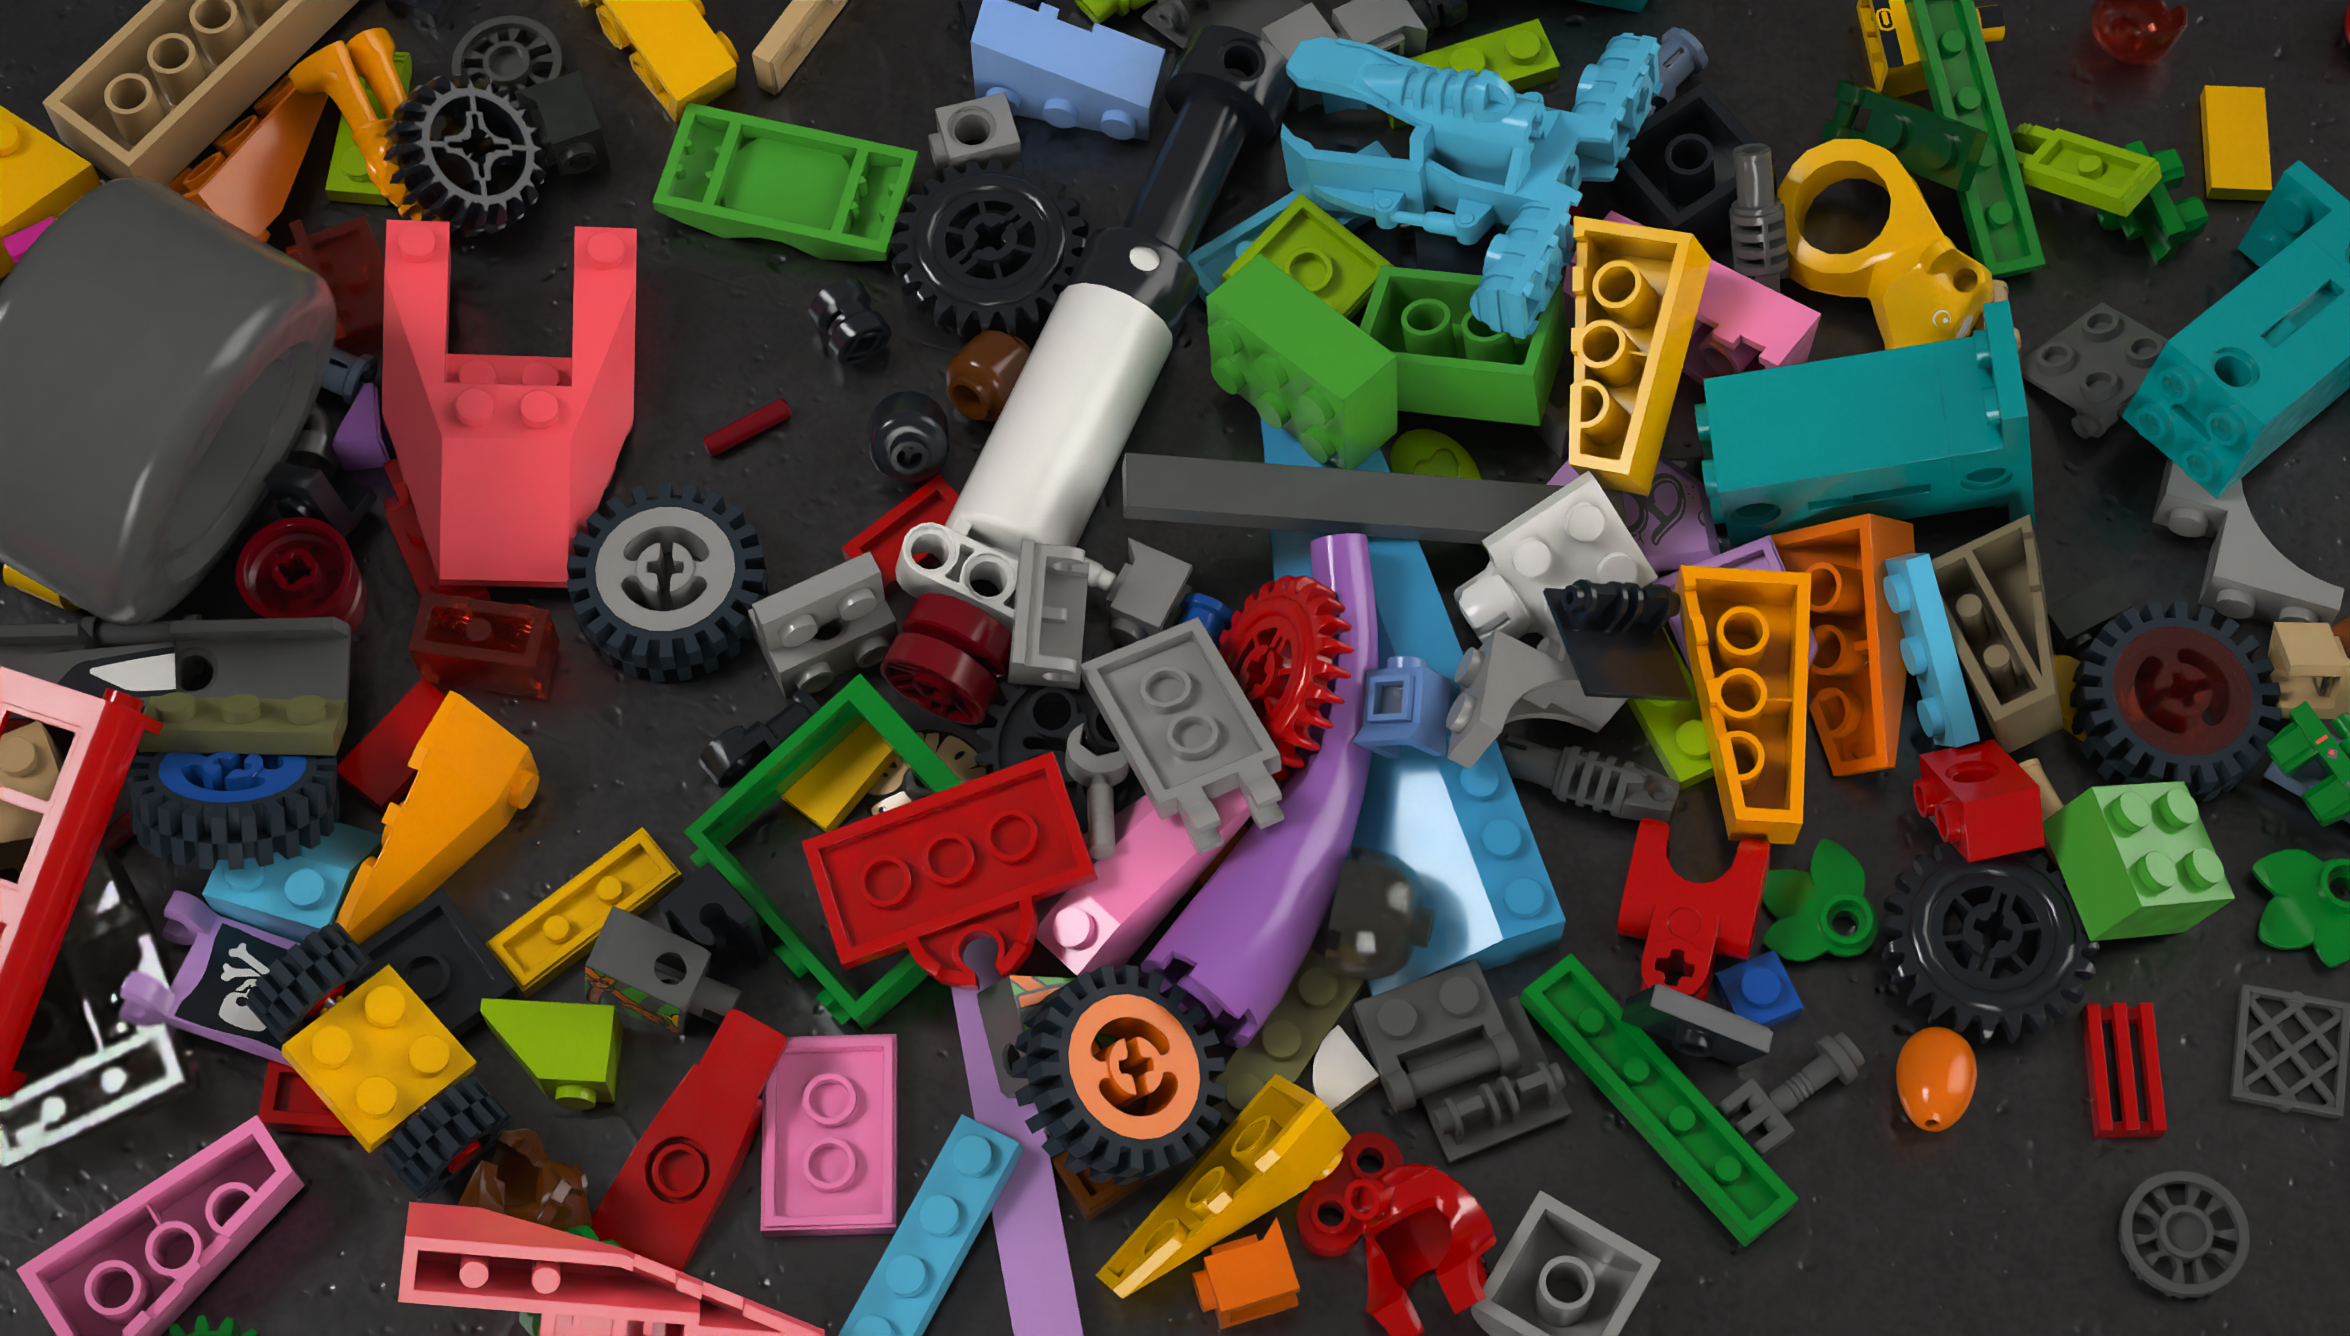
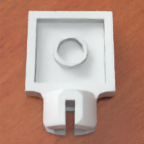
M1588 470L1483 539L1482 543L1488 550L1490 557L1487 567L1459 586L1453 595L1456 605L1482 644L1495 629L1515 639H1519L1526 633L1538 632L1544 638L1550 637L1553 639L1559 631L1543 594L1545 588L1565 589L1566 586L1572 585L1579 579H1586L1592 583L1606 584L1610 581H1617L1622 584L1633 582L1642 589L1656 580L1658 576L1599 483Z

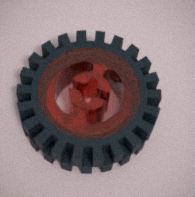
M2174 600L2166 612H2163L2160 601L2146 603L2139 614L2135 607H2132L2122 612L2116 622L2111 620L2102 628L2075 670L2072 681L2076 682V685L2070 693V707H2077L2078 712L2072 719L2073 724L2071 728L2073 734L2079 735L2085 730L2088 737L2080 749L2087 760L2098 753L2101 754L2105 760L2097 771L2106 780L2117 770L2126 776L2122 785L2185 781L2192 798L2198 794L2201 803L2212 800L2222 789L2227 793L2244 776L2246 777L2266 751V744L2276 734L2272 730L2280 721L2281 708L2272 706L2281 696L2279 682L2266 683L2267 678L2274 671V667L2269 657L2254 662L2252 656L2260 647V644L2252 635L2240 644L2232 638V635L2240 626L2234 620L2228 617L2220 629L2211 625L2210 622L2215 612L2214 609L2202 605L2195 616L2190 617L2187 616L2188 602ZM2135 680L2144 682L2147 687L2139 702L2135 694ZM2209 704L2213 715L2212 726L2207 725L2202 720V714ZM2152 712L2149 717L2146 716V713Z

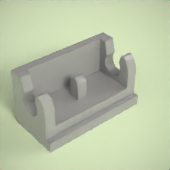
M1022 539L1017 570L1008 683L1079 689L1090 562L1085 561V550L1071 546L1035 543V540Z

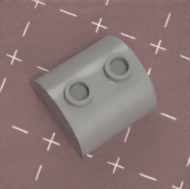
M1540 1190L1485 1282L1482 1290L1486 1298L1473 1305L1471 1313L1480 1327L1490 1336H1619L1658 1268L1661 1259Z

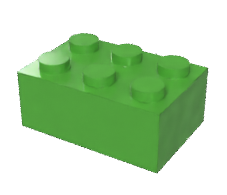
M1260 253L1206 297L1211 373L1215 381L1229 394L1238 393L1256 407L1259 415L1267 424L1276 429L1282 427L1299 440L1305 451L1315 461L1319 463L1327 462L1336 469L1354 470L1398 432L1397 356Z
M1381 266L1360 329L1397 356V411L1540 426L1568 337L1562 283H1559L1545 312L1538 313L1535 320L1539 321L1534 333L1527 335L1525 339L1510 336V333L1502 332L1501 334L1490 330L1489 325L1483 321L1479 322L1473 315L1470 308V299L1472 294L1478 289L1482 275Z

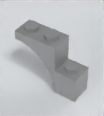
M2167 458L2152 522L2168 526L2171 531L2184 537L2204 536L2213 539L2198 604L2216 608L2222 615L2234 619L2252 618L2273 625L2274 622L2329 623L2331 626L2340 611L2344 588L2329 584L2300 569L2270 543L2250 512L2243 492L2241 478L2216 499L2200 484L2192 480L2170 458Z
M1495 629L1478 650L1471 647L1466 651L1456 669L1454 682L1460 685L1458 697L1454 701L1446 719V728L1452 730L1447 758L1470 769L1502 732L1504 724L1527 718L1560 720L1598 733L1628 698L1586 697L1559 632L1553 639L1545 637L1535 649Z

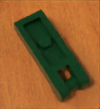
M1839 79L1834 98L1839 101L1833 119H1826L1820 136L1826 141L1833 139L1865 140L1886 148L1897 157L1902 166L1909 172L1955 190H1970L1989 135L1988 132L1860 83ZM1861 107L1871 110L1865 131L1855 127Z

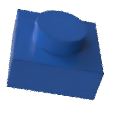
M1775 949L1715 973L1712 981L1726 1011L1768 1028L1800 1016L1804 1008Z

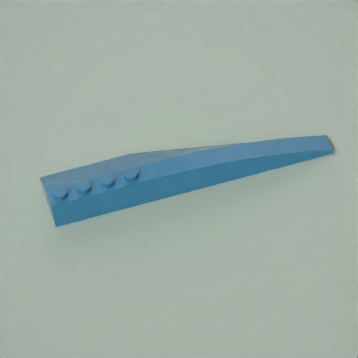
M1260 416L1264 463L1334 468L1327 462L1319 463L1315 461L1305 451L1299 440L1282 427L1279 429L1273 428ZM1380 448L1354 469L1390 473ZM1270 529L1274 581L1286 575L1294 577L1305 575L1312 578L1309 543L1314 539L1335 534ZM1367 536L1378 625V669H1387L1388 658L1394 656H1412L1426 660L1427 668L1451 679L1450 711L1459 694L1460 685L1454 682V676L1458 664L1463 657V652L1420 543L1414 539ZM1448 728L1445 756H1432L1411 745H1401L1400 758L1388 759L1375 752L1372 753L1364 799L1352 844L1334 892V897L1370 996L1477 959L1481 971H1486L1557 949L1560 946L1566 920L1496 739L1470 769L1447 758L1452 732ZM1295 746V751L1299 755L1301 747Z

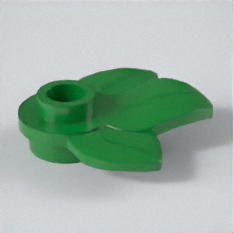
M1823 838L1814 851L1809 872L1794 869L1769 870L1762 901L1769 913L1778 921L1766 932L1763 944L1771 951L1775 949L1778 956L1796 962H1807L1826 952L1839 957H1853L1868 950L1876 939L1879 920L1873 905L1863 897L1865 872L1858 860L1838 843ZM1847 917L1855 922L1857 931L1851 935L1844 936L1834 930L1832 923L1837 918Z
M2285 849L2271 853L2258 860L2253 865L2252 872L2258 881L2275 896L2268 902L2259 919V939L2271 947L2282 950H2296L2313 944L2315 952L2329 968L2350 960V900H2340L2330 891L2331 885H2340L2350 895V859L2338 858L2323 862L2305 850Z

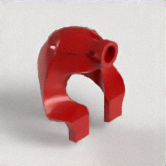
M1419 1163L1403 1164L1385 1172L1377 1179L1372 1177L1357 1179L1348 1185L1345 1192L1347 1209L1355 1218L1361 1220L1362 1235L1366 1242L1368 1270L1366 1311L1376 1318L1387 1330L1389 1336H1419L1426 1332L1406 1292L1411 1284L1428 1270H1436L1437 1279L1454 1314H1458L1486 1298L1482 1288L1491 1272L1487 1268V1259L1484 1257V1252L1494 1246L1497 1241L1491 1222L1474 1195L1455 1178L1434 1165Z

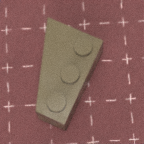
M2029 514L1931 560L1963 679L1997 743L2007 753L2064 728L2039 549Z

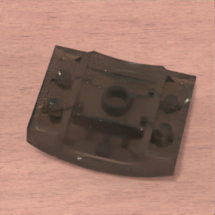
M102 845L99 846L13 1068L28 1074L23 1088L8 1096L0 1095V1162L2 1168L8 1171L67 1142L75 1143L129 1116L136 1115L142 1117L201 1089L197 1055L191 1032L179 1029L164 1021L156 1025L139 1026L119 1018V1011L126 1000L120 998V991L131 971L148 974L160 981L167 989H170L175 978L154 926L128 873L117 854Z

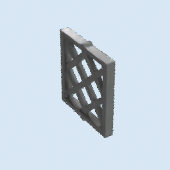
M2242 984L2239 988L2229 1100L2278 1108L2284 1113L2294 1111L2340 1120L2344 1113L2350 1037V1003L2303 995L2300 991L2287 992ZM2262 998L2283 1002L2287 1008L2273 1018H2270L2256 1000ZM2306 1006L2328 1010L2333 1014V1017L2317 1027L2302 1008ZM2250 1009L2262 1025L2247 1035L2248 1013ZM2292 1015L2297 1018L2309 1033L2293 1045L2277 1027ZM2339 1024L2336 1050L2323 1034ZM2267 1032L2284 1050L2268 1062L2252 1045L2254 1041ZM2313 1041H2316L2330 1058L2329 1061L2316 1070H2313L2299 1054L2300 1050ZM2246 1052L2258 1069L2243 1079ZM2289 1058L2305 1076L2290 1088L2285 1085L2273 1070ZM2335 1068L2334 1091L2332 1093L2320 1077ZM2265 1075L2280 1095L2274 1097L2252 1093L2248 1086ZM2312 1084L2326 1101V1104L2317 1105L2301 1102L2294 1095Z

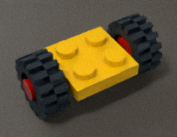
M334 923L332 926L330 924L323 926L318 933L314 931L307 935L299 946L296 943L288 949V954L282 960L277 959L269 966L270 972L261 975L255 982L257 986L249 990L247 994L248 999L245 1000V1003L282 1044L281 1055L369 1154L394 1135L392 1138L394 1141L389 1143L383 1150L385 1153L382 1154V1159L418 1199L421 1197L426 1198L432 1192L436 1193L442 1189L447 1181L452 1182L460 1176L461 1171L465 1167H470L478 1160L477 1157L481 1153L487 1152L494 1144L492 1141L499 1138L502 1132L506 1130L505 1127L510 1124L512 1116L476 1076L467 1078L468 1075L475 1071L477 1062L397 972L388 964L370 978L369 975L375 971V963L339 923Z

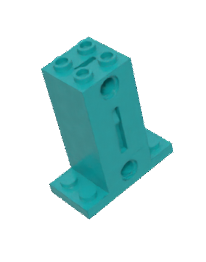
M2300 160L2284 171L2238 246V249L2260 268L2167 341L2122 415V418L2133 426L2141 436L2155 445L2185 471L2192 480L2200 484L2216 499L2350 388V201Z
M2009 300L1983 304L1985 329L1973 330V336L1703 379L1706 403L1694 404L1700 442H1702L1705 459L1702 460L1706 495L1710 501L1713 524L1725 523L1730 545L1750 543L1768 535L1868 513L1903 520L1994 506V509L2007 508L2009 523L2030 514L2034 527L2035 510L2029 417Z

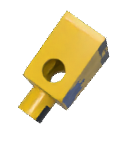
M1858 0L1856 8L1876 90L1894 97H1900L1928 89L1904 0ZM2000 5L1975 7L1984 42L2003 40L2005 35V18L2002 7Z

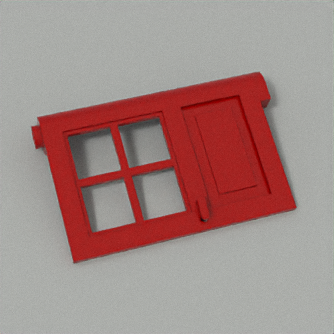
M0 666V739L11 712L75 733L49 802L0 786L1 801L43 814L17 884L0 878V1095L18 1100L28 1074L14 1070L15 1062L143 732L159 736L163 723L140 713L144 701L123 692L106 688L101 699Z

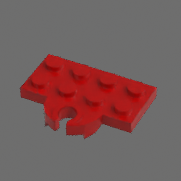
M1053 751L802 841L841 965L846 970L908 948L919 967L939 983L967 991L980 990L978 975L968 968L963 960L964 951L970 942L981 937H988L997 941L998 954L994 965L1003 979L1009 975H1014L1033 949L1038 931L1035 902L1098 880Z

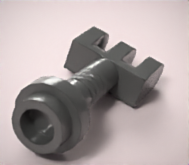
M1839 1032L1834 1037L1826 1034L1816 1041L1815 1048L1820 1056L1768 1095L1752 1078L1716 1106V1110L1725 1119L1735 1115L1745 1105L1749 1107L1752 1112L1740 1120L1733 1128L1745 1139L1762 1126L1765 1127L1769 1133L1758 1139L1752 1146V1149L1762 1159L1794 1136L1795 1129L1784 1115L1798 1106L1799 1102H1803L1804 1098L1809 1097V1094H1814L1815 1091L1822 1088L1835 1077L1845 1085L1859 1077L1857 1069L1865 1064V1060L1856 1045L1843 1032Z

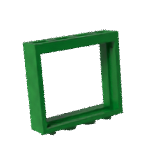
M859 673L692 823L684 833L699 848L689 857L700 869L709 862L723 878L725 877L740 893L743 900L755 911L760 929L767 923L780 937L782 942L773 950L799 979L810 970L825 987L816 996L821 1004L842 1026L850 1018H853L867 1032L929 974L919 967L911 952H909L860 997L725 848L727 844L863 722L878 735L932 794L963 784Z

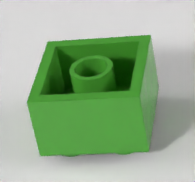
M2185 781L2090 787L2043 821V829L2090 941L2184 933L2235 899L2225 876L2223 864L2215 853L2199 816L2197 804L2191 797Z

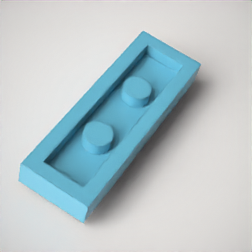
M1907 553L1884 560L1888 576L1883 579L1884 593L1889 607L1895 614L1899 613L1906 637L1900 641L1901 655L1908 672L1913 676L1916 675L1922 700L1917 702V712L1924 732L1928 737H1933L1935 745L1957 748L1980 741L1929 553Z

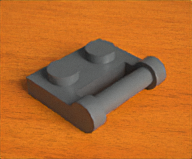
M1477 959L1353 1003L1352 1013L1376 1071L1379 1074L1389 1102L1396 1113L1415 1107L1416 1099L1495 1070L1504 1075L1522 1068L1517 1045L1510 1032L1506 1029ZM1481 1033L1486 1043V1046L1408 1074L1405 1073L1400 1065V1062Z

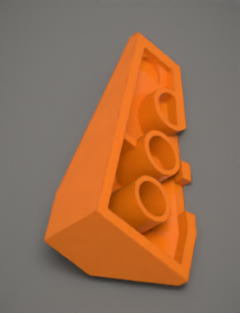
M1868 513L1771 535L1786 572L1811 573L1809 625L1818 644V650L1808 670L1807 685L1813 698L1809 709L1833 775L1843 777L1895 768L1907 668L1901 655L1900 641L1906 637L1899 613L1895 614L1891 610L1885 597L1883 579L1888 576L1884 560L1907 553H1915L1913 523Z

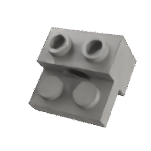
M870 551L752 604V609L748 610L754 637L785 699L793 696L799 689H803L809 694L818 692L828 686L835 676L857 666L868 668L881 663L894 639L899 635L896 619L885 600L881 571ZM832 627L841 630V633L834 639L825 641L814 638L816 633L823 628Z

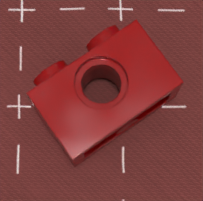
M1994 739L1919 755L1921 779L1914 780L1913 784L1914 798L1918 811L1923 818L1928 817L1934 823L1942 840L1950 842L1968 863L2045 847L2040 786Z

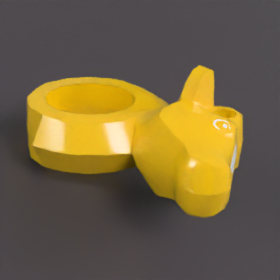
M1833 139L1807 150L1792 165L1779 186L1777 197L1780 198L1785 208L1789 277L1812 291L1841 297H1867L1871 301L1876 322L1885 344V350L1969 337L1980 313L1983 311V304L1991 303L1994 299L1992 273L1984 265L1959 251L1951 239L1944 235L1929 209L1917 182L1906 171L1897 157L1886 148L1862 139ZM1845 179H1866L1882 186L1891 197L1890 215L1881 234L1868 246L1848 254H1828L1810 246L1806 241L1804 235L1806 213L1814 198L1829 185Z

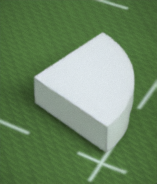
M1339 1024L1322 1041L1315 1056L1312 1074L1314 1095L1326 1104L1333 1114L1343 1109L1379 1081V1074Z

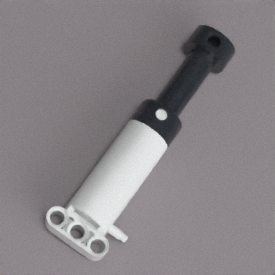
M1220 25L1197 28L1188 38L1165 84V98L1177 116L1122 227L1112 226L1098 229L1087 240L945 526L933 522L921 523L911 528L904 537L895 572L898 583L911 596L918 598L924 593H940L958 598L985 611L1012 633L1018 560L1022 539L1035 540V543L1076 547L1198 295L1199 277L1187 259L1241 148L1264 146L1274 137L1297 90V84L1287 75L1286 64L1288 60L1274 46L1254 34L1234 27ZM920 552L931 553L940 560L942 566L937 569L922 568L914 561L912 556ZM1085 557V561L1090 562L1088 586L1098 587L1109 592L1117 579L1116 574L1105 569L1102 564ZM979 579L990 581L997 587L1000 594L992 597L982 596L973 590L970 582Z

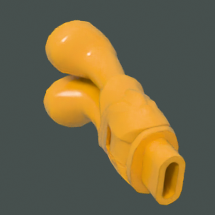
M383 27L365 30L355 35L346 45L343 40L336 41L298 63L288 74L297 91L302 95H317L323 92L330 95L353 133L352 140L359 147L366 161L370 180L380 190L383 197L388 198L392 204L399 207L398 212L401 218L410 216L412 220L421 221L423 207L418 202L412 205H402L405 195L409 192L404 184H390L392 174L399 170L398 166L383 160L386 151L393 146L384 135L387 128L395 122L392 117L395 108L407 99L393 62L395 44L388 30ZM358 76L366 80L387 119H378ZM430 133V141H435ZM436 217L432 221H440V218Z

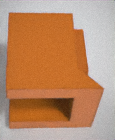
M1277 1216L1263 1240L1258 1241L1257 1235L1254 1234L1211 1247L1210 1256L1204 1257V1269L1192 1273L1194 1288L1202 1312L1215 1310L1220 1329L1299 1305L1296 1293L1300 1292V1286Z

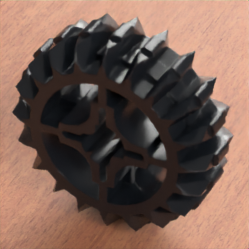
M467 72L456 74L450 80L443 75L434 77L423 86L418 85L408 93L406 101H403L395 108L392 115L395 122L387 128L384 135L393 146L386 151L383 160L398 166L399 170L392 174L390 184H404L409 192L405 195L402 205H412L418 202L423 207L421 221H432L439 217L440 221L450 222V233H453L460 227L465 238L475 237L482 231L489 235L498 233L507 224L512 225L524 216L526 209L536 202L537 197L540 195L536 187L544 182V178L547 175L538 164L545 159L548 151L533 145V140L539 136L538 131L541 128L527 127L523 118L526 116L529 106L514 109L509 104L511 89L500 90L494 94L492 93L489 77L480 78L475 83H472ZM445 116L446 127L441 130L442 138L438 141H430V131L434 118ZM494 169L501 170V179L497 193L488 196L486 184L491 181L490 173Z

